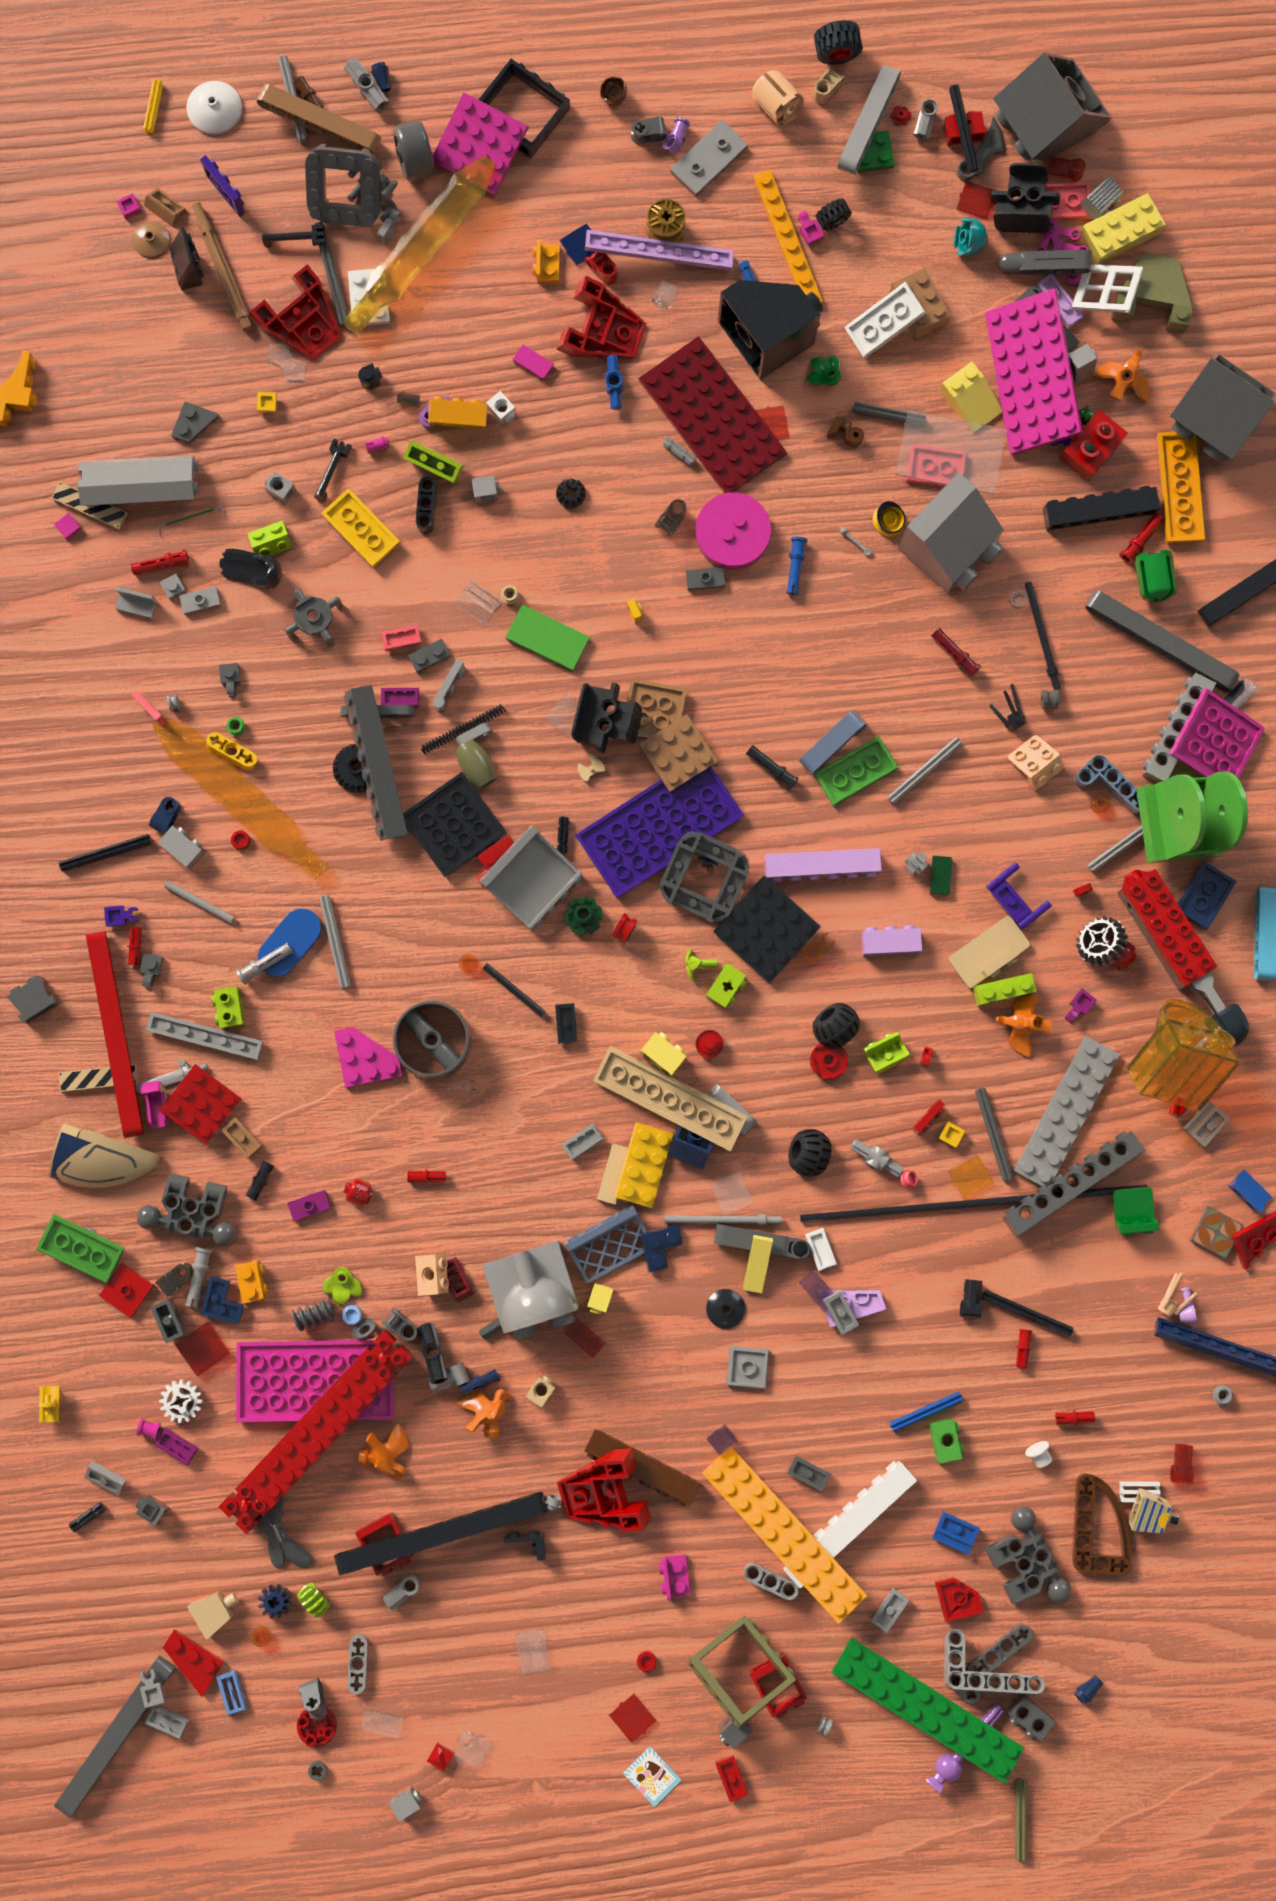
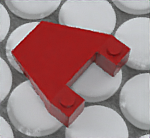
M307 264L291 278L303 294L278 314L274 312L264 299L249 312V315L262 330L314 360L342 336L323 291L321 281Z
M585 276L579 281L573 298L590 306L582 331L579 332L570 327L565 329L561 333L556 350L571 357L607 358L614 355L618 358H635L647 323L633 310L621 303L620 299L610 293L603 283Z
M632 1448L612 1450L557 1482L567 1518L586 1523L596 1522L607 1528L613 1526L623 1532L645 1530L651 1520L647 1501L628 1502L622 1481L623 1478H629L636 1468Z

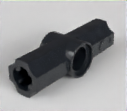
M422 1324L418 1327V1332L431 1384L444 1383L448 1380L435 1324ZM437 1350V1354L434 1357H428L430 1351Z

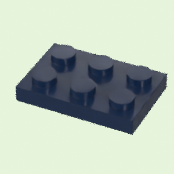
M1203 861L1178 901V905L1187 919L1207 930L1237 881Z

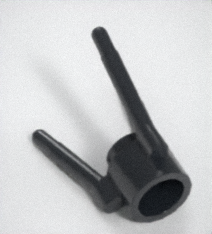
M1011 684L1010 687L1017 711H1015L1006 690L1003 693L1012 714L1007 716L1008 720L1005 719L993 704H990V708L1002 720L1006 728L1010 727L1011 730H1015L1026 723L1014 684Z

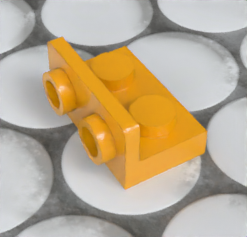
M537 240V246H533V258H537L536 264H533V276H536L537 282L559 283L560 244H541V240Z
M259 1260L235 1265L242 1304L267 1299L266 1295L269 1292L267 1283L263 1282L262 1275H265L263 1263L260 1264Z

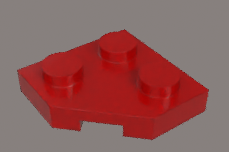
M954 1577L935 1582L945 1622L984 1613L979 1593Z

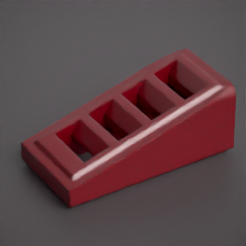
M454 1257L447 1261V1269L454 1265L456 1266L454 1270L447 1273V1279L449 1280V1289L454 1299L460 1302L475 1292L457 1257ZM459 1272V1274H460L459 1276H457V1277H455V1278H453V1279H450L451 1276H453V1275H455V1274H457V1273ZM463 1280V1283L454 1287L453 1284ZM465 1287L467 1288L466 1290H464V1291H462V1292H460V1293H457V1291H459V1290H461V1289H463V1288H465Z

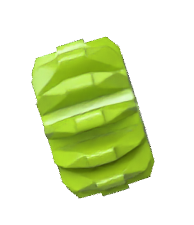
M310 1582L308 1585H305L298 1593V1599L303 1607L315 1618L323 1615L330 1608V1602L314 1583Z

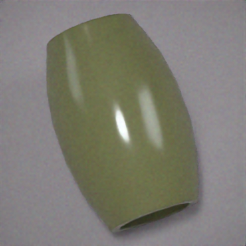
M473 739L463 743L455 750L461 770L478 789L485 788L497 779L492 760L487 752Z

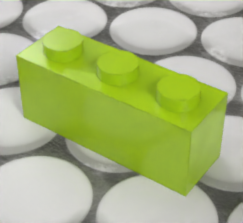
M410 441L403 459L453 483L459 481L465 467L464 464L417 441Z
M1032 973L981 984L972 988L977 1007L1037 992Z

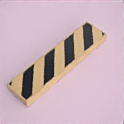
M59 482L52 496V500L118 530H121L128 516L126 511L110 504L80 506L78 490L62 482Z
M133 1064L130 1066L135 1084H139L137 1065ZM110 1067L58 1072L60 1092L114 1086Z

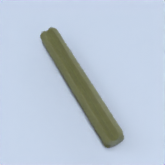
M1017 1778L1015 1780V1858L1017 1861L1027 1860V1781L1024 1778Z

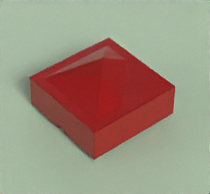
M437 1742L427 1762L444 1772L454 1752Z

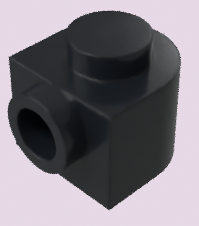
M372 363L359 370L358 377L362 387L373 389L381 385L380 378H382L379 367L375 368Z

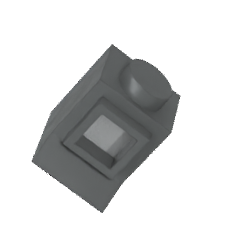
M148 1495L146 1498L142 1497L137 1503L136 1508L138 1510L136 1514L155 1527L160 1523L162 1515L169 1509V1506Z

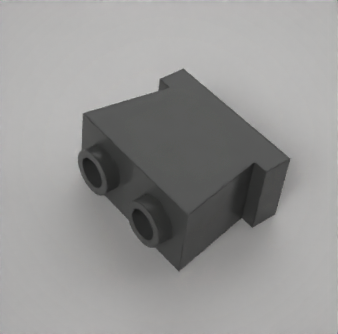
M41 976L29 978L26 981L27 984L22 987L17 986L10 991L11 994L6 996L21 1013L18 1017L22 1023L28 1024L60 1004L58 999L50 994L46 981Z

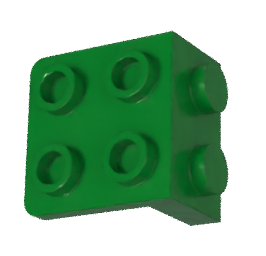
M1150 1187L1121 1189L1113 1192L1115 1228L1120 1234L1124 1236L1134 1235V1232L1152 1234L1154 1231L1159 1230V1222L1154 1218L1153 1191Z

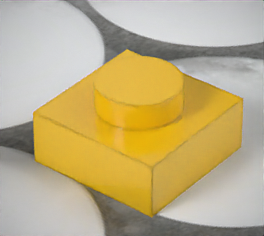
M258 392L257 412L276 413L277 393Z
M634 599L627 601V608L634 623L641 621V614H643L641 605L639 603L636 604Z
M948 1121L938 1139L956 1148L965 1130Z

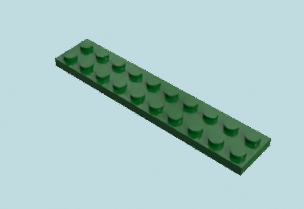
M852 1637L849 1639L831 1673L1003 1783H1006L1025 1748Z

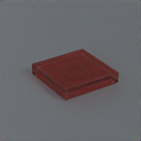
M209 1321L175 1344L197 1377L230 1354Z

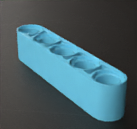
M1258 887L1256 890L1255 980H1276V888Z

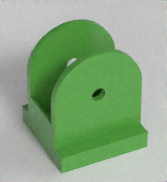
M1217 772L1201 778H1192L1186 774L1175 775L1155 785H1143L1136 789L1147 864L1217 858L1222 856L1224 851L1238 846L1245 835L1248 823L1247 798L1241 782L1231 772Z

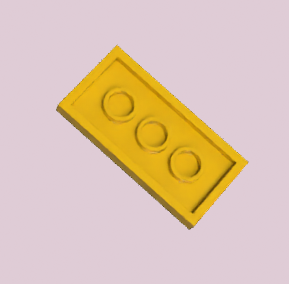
M349 488L321 513L372 568L400 544V541Z
M635 1123L615 1198L650 1208L653 1207L674 1133Z

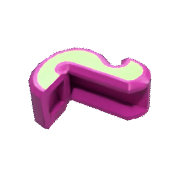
M161 1081L143 1083L141 1094L146 1099L149 1126L152 1129L168 1126L170 1119L159 1111L167 1100L164 1084Z

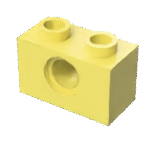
M598 1283L594 1284L588 1302L591 1312L601 1315L602 1311H607L613 1288Z

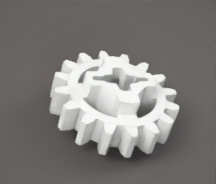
M181 1379L179 1384L176 1380L172 1381V1386H165L167 1392H161L164 1399L159 1400V1402L164 1403V1406L160 1410H166L167 1412L164 1416L171 1415L172 1422L176 1418H178V1423H182L183 1418L188 1422L190 1421V1415L192 1417L197 1416L195 1410L200 1411L202 1409L198 1406L199 1403L203 1402L198 1397L202 1392H196L198 1385L192 1387V1381H188L186 1384L184 1379ZM181 1388L189 1390L191 1394L185 1393ZM171 1393H173V1398L171 1402H169V1396ZM180 1398H189L188 1400H185V1402H183V1405H174V1403L177 1402V1400H179ZM194 1400L193 1407L190 1410L189 1405ZM172 1408L179 1410L181 1414L175 1413Z

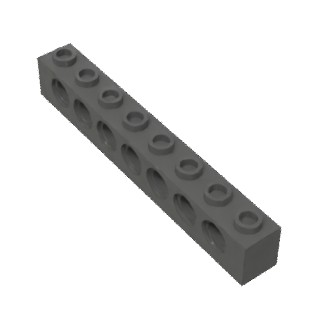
M1123 1131L1115 1137L1117 1141L1112 1144L1107 1142L1099 1148L1101 1150L1095 1155L1092 1152L1086 1156L1083 1164L1080 1166L1078 1163L1074 1164L1068 1169V1174L1063 1176L1061 1173L1052 1179L1053 1184L1050 1186L1045 1184L1037 1189L1038 1194L1034 1197L1028 1195L1021 1200L1022 1205L1017 1208L1013 1205L1005 1211L1006 1215L1002 1219L1013 1235L1017 1238L1145 1151L1134 1133L1130 1131L1126 1134ZM1117 1146L1121 1147L1124 1150V1155L1117 1154L1115 1148ZM1100 1157H1105L1108 1160V1166L1100 1163ZM1084 1168H1090L1093 1175L1087 1176L1084 1173ZM1068 1179H1075L1077 1187L1070 1186ZM1053 1189L1060 1190V1198H1057L1053 1195ZM1038 1199L1043 1200L1046 1204L1045 1208H1039L1036 1201ZM1021 1210L1028 1211L1030 1218H1022Z

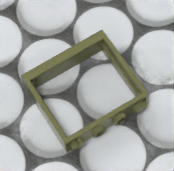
M743 1616L696 1653L688 1662L689 1667L737 1729H740L796 1681L790 1667L786 1668L780 1654L776 1650L773 1651L771 1649L768 1639L763 1634L760 1635L756 1630L757 1626L754 1621L746 1616ZM741 1627L746 1630L785 1680L745 1714L740 1712L701 1661L702 1658Z

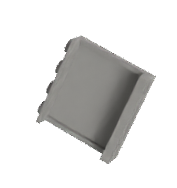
M530 826L479 880L494 897L529 929L537 928L543 920L541 918L546 913L550 914L556 906L554 904L559 899L563 900L569 892L567 890L572 885L576 886L582 878L580 876L583 874L552 846L534 826Z

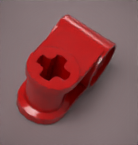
M595 252L590 257L585 258L588 267L605 284L615 283L617 280V266L606 253ZM606 271L613 272L612 274H605Z

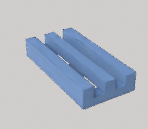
M237 1670L218 1675L216 1678L227 1716L247 1710ZM231 1676H233L241 1707L238 1706V1702L230 1678ZM225 1678L233 1702V1710H231L223 1679Z

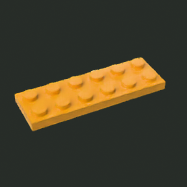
M1176 432L1158 433L1157 444L1166 543L1203 542L1205 534L1196 434L1190 440H1187Z

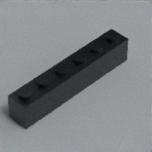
M1143 486L1139 490L1128 488L1121 490L1119 493L1108 491L1099 496L1089 494L1080 499L1070 497L1060 502L1058 500H1051L1045 504L1042 510L1046 531L1154 515L1161 508L1157 487Z

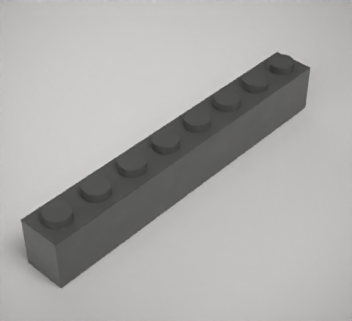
M369 685L349 689L345 692L344 702L349 709V722L354 730L353 739L358 747L357 756L363 767L362 777L367 784L366 794L372 805L371 815L375 818L376 835L380 841L407 835V830L373 687Z

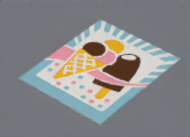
M650 1746L623 1772L654 1807L681 1781L677 1774Z

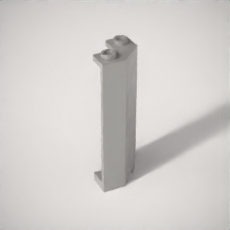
M195 455L82 461L78 466L81 480L78 481L80 506L195 499L196 494H199L198 482H195L194 479L197 474L196 471H199V462L195 460Z

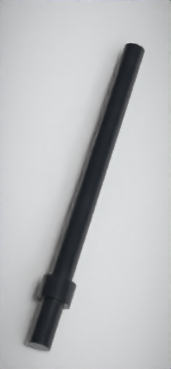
M1027 582L1024 585L1048 669H1046V672L1051 679L1053 690H1060L1058 668L1053 661L1032 582Z

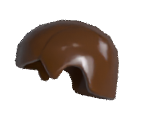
M612 76L605 79L600 87L601 98L609 105L621 104L627 96L626 83L621 77Z

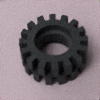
M839 198L836 201L833 200L830 204L827 203L825 207L823 206L821 210H818L815 216L822 230L828 231L838 227L839 224L842 225L844 221L848 220L852 212L845 199Z

